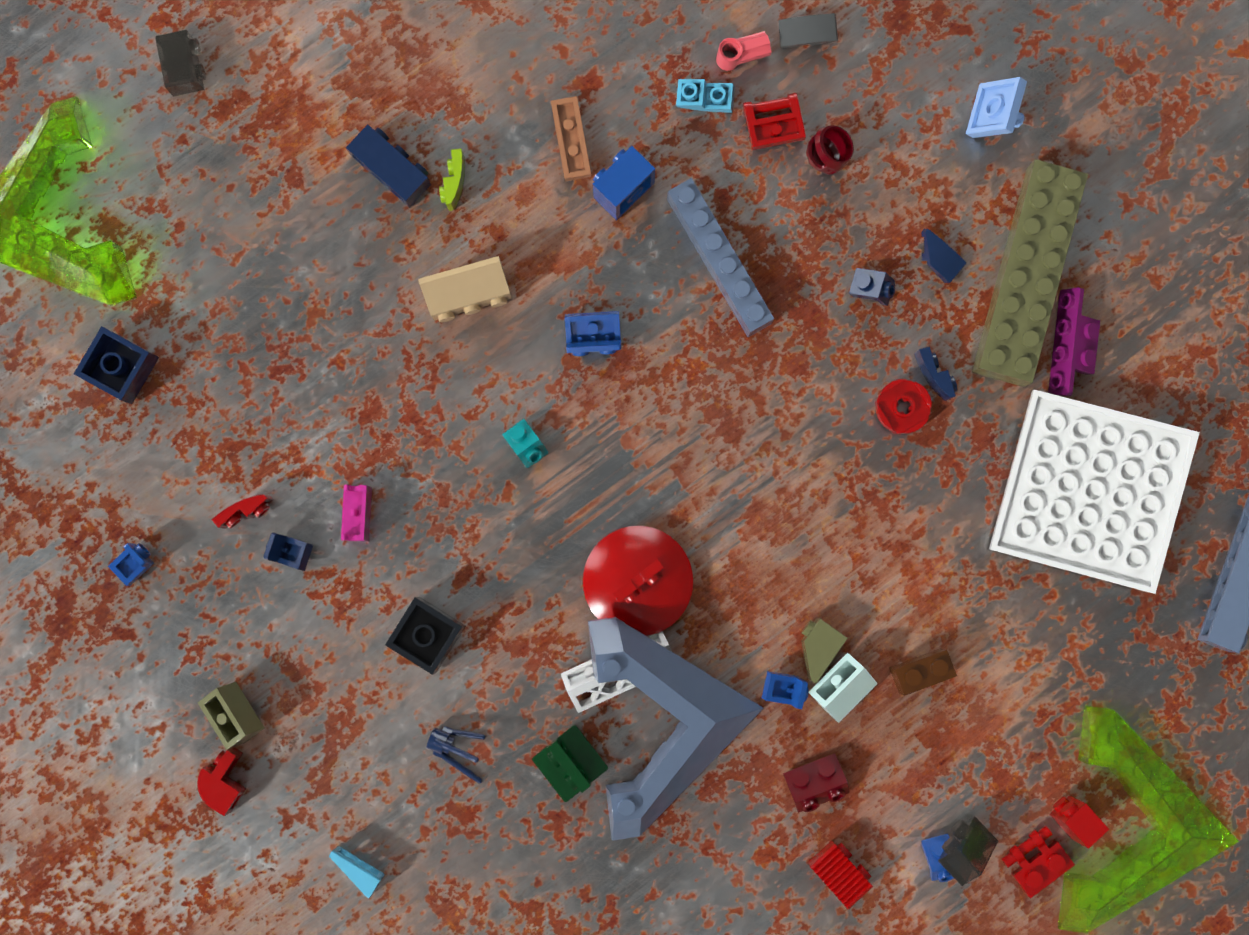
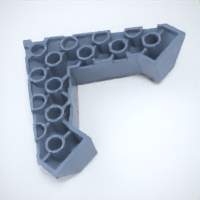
M612 617L588 621L593 673L597 682L604 683L627 679L680 720L675 727V731L666 742L664 741L651 757V761L642 773L639 772L633 781L606 785L612 841L639 837L764 708L687 660L669 651L656 641L633 629L620 619Z

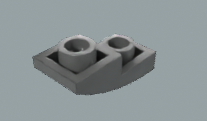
M835 13L778 20L780 45L783 49L808 44L814 46L838 42Z

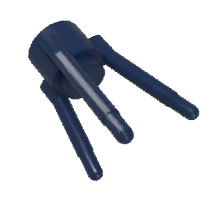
M444 726L442 730L434 728L426 748L432 750L433 755L442 758L470 779L479 784L482 783L480 777L447 754L452 752L477 763L479 761L478 757L453 746L455 738H452L451 735L484 740L486 736L475 732L455 730Z

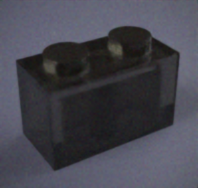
M188 30L155 36L164 85L169 93L174 97L205 90L203 80H206V73L202 63L199 64L198 55L201 54V48L198 39L193 38Z
M975 816L966 822L960 820L952 827L951 832L953 834L943 844V852L938 860L961 886L982 875L998 843L994 835Z

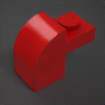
M235 747L226 750V752L222 750L213 762V765L216 767L214 768L211 765L203 767L197 780L201 799L207 806L223 816L233 811L247 789L228 777L243 752Z

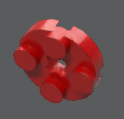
M898 379L890 382L880 391L875 401L876 414L880 423L892 433L910 434L919 430L927 423L930 409L932 408L931 397L921 384L906 379ZM898 400L910 403L911 406L907 408L908 414L897 410L899 406Z

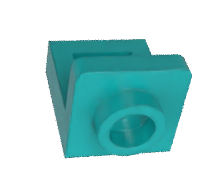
M522 419L502 434L526 468L539 462L548 454V450L525 419Z

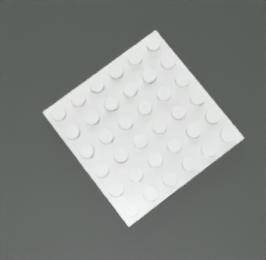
M1032 390L989 549L1156 594L1200 432Z

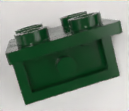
M576 725L570 727L532 758V761L564 802H568L580 791L583 793L591 786L595 779L608 770L607 764Z

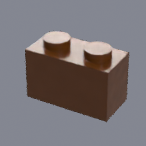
M942 648L889 667L898 693L904 696L957 676L947 649Z

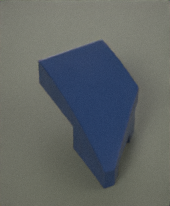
M923 229L924 253H922V261H927V265L944 283H950L967 262L932 231Z

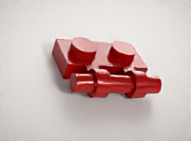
M1044 826L1039 831H1032L1028 834L1029 838L1019 846H1012L1008 849L1009 853L1001 858L1007 868L1016 862L1020 866L1011 874L1030 899L1075 866L1059 842L1055 840L1048 846L1046 845L1045 840L1053 835L1047 826ZM1037 847L1040 852L1027 861L1025 855Z

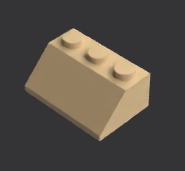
M499 256L418 279L428 310L434 321L447 322L453 320L456 314L465 312V315L475 314L481 311V307L491 305V307L503 306L507 304V300L512 299Z

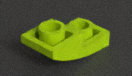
M462 149L451 150L452 159H447L449 176H454L443 177L444 186L439 187L441 203H446L449 211L455 210L464 185L465 156Z

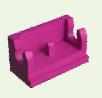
M344 485L341 541L369 542L372 487L367 485Z

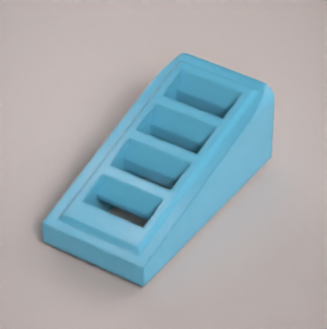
M337 846L329 855L334 863L367 898L374 894L384 877L383 872L340 846Z

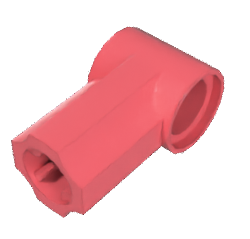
M763 31L738 39H724L720 43L717 52V65L722 70L731 71L740 64L770 56L771 47L768 35ZM731 51L735 54V57L728 58L723 52Z

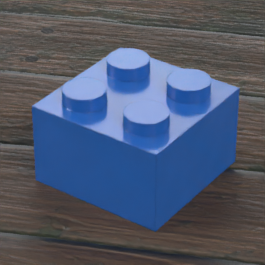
M633 146L627 151L622 149L613 158L612 161L614 163L607 170L605 168L601 169L593 178L594 199L616 221L655 183V168Z

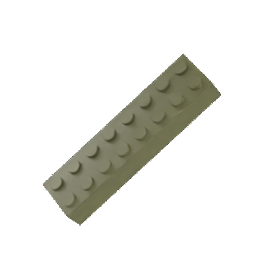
M1037 159L1027 167L972 373L1021 387H1026L1033 383L1088 173Z

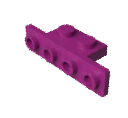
M1080 287L1062 289L1059 293L1048 393L1061 397L1072 395L1075 372L1085 375L1095 374L1100 320L1081 315L1084 289Z

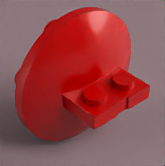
M629 526L608 534L593 548L584 567L583 590L586 601L597 619L616 617L638 632L648 636L667 629L684 613L692 595L693 572L685 551L671 536L652 527Z

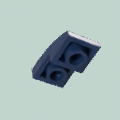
M930 346L915 352L914 355L918 366L931 388L944 401L954 398L957 391L956 380L954 376H950L948 370L937 373L939 362L936 353L931 352Z

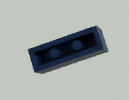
M367 124L346 147L347 151L358 163L410 208L431 186L427 177L429 172L419 163L413 165L407 159L409 157L407 152L399 145L394 148L387 142L390 138L380 128L377 127L374 130Z

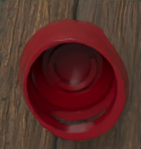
M830 125L822 127L811 137L807 144L806 155L808 162L819 172L829 175L837 173L850 161L854 152L853 141L848 132L839 126Z

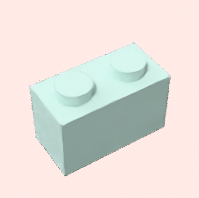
M847 653L808 693L839 723L878 683L858 661Z

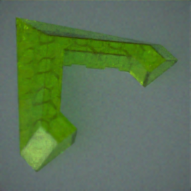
M77 96L49 105L0 174V263L113 306L137 298L123 248L112 240L84 248L31 220L35 214L34 209L41 196H45L54 180L52 176L59 164H63L67 155L93 147Z
M1084 706L1078 761L1090 765L1108 767L1154 828L1146 834L1143 840L1135 846H1130L1117 856L1113 863L1104 870H1099L1093 876L1069 872L1064 873L1058 929L1089 933L1239 841L1115 710Z

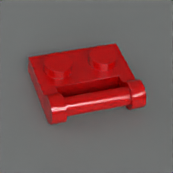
M796 93L787 94V97L759 103L752 104L751 101L743 103V112L752 150L805 140L806 134ZM785 108H789L791 113L755 119V114Z

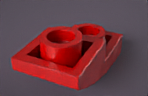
M262 494L243 499L227 507L211 520L218 528L226 529L229 527L231 529L242 520V514L249 518H260L270 509L269 504L273 501V498Z

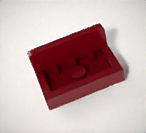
M835 753L783 773L798 813L814 811L820 804L828 801H840L849 793L848 782Z

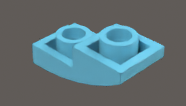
M678 79L676 106L698 111L733 113L735 86L733 83H706L705 79Z

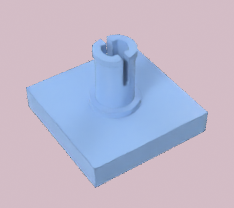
M1021 77L979 84L966 134L972 138L1009 134L1013 133L1014 128H1019L1024 122V114L1020 113L1019 109L1027 81Z

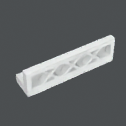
M663 631L647 636L671 651ZM592 659L561 673L567 693L578 713L636 687L625 679L618 680L613 687L605 688L606 682L598 683L594 677ZM592 692L589 698L579 702L578 695Z

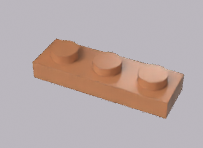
M577 96L552 100L551 107L565 182L591 177Z

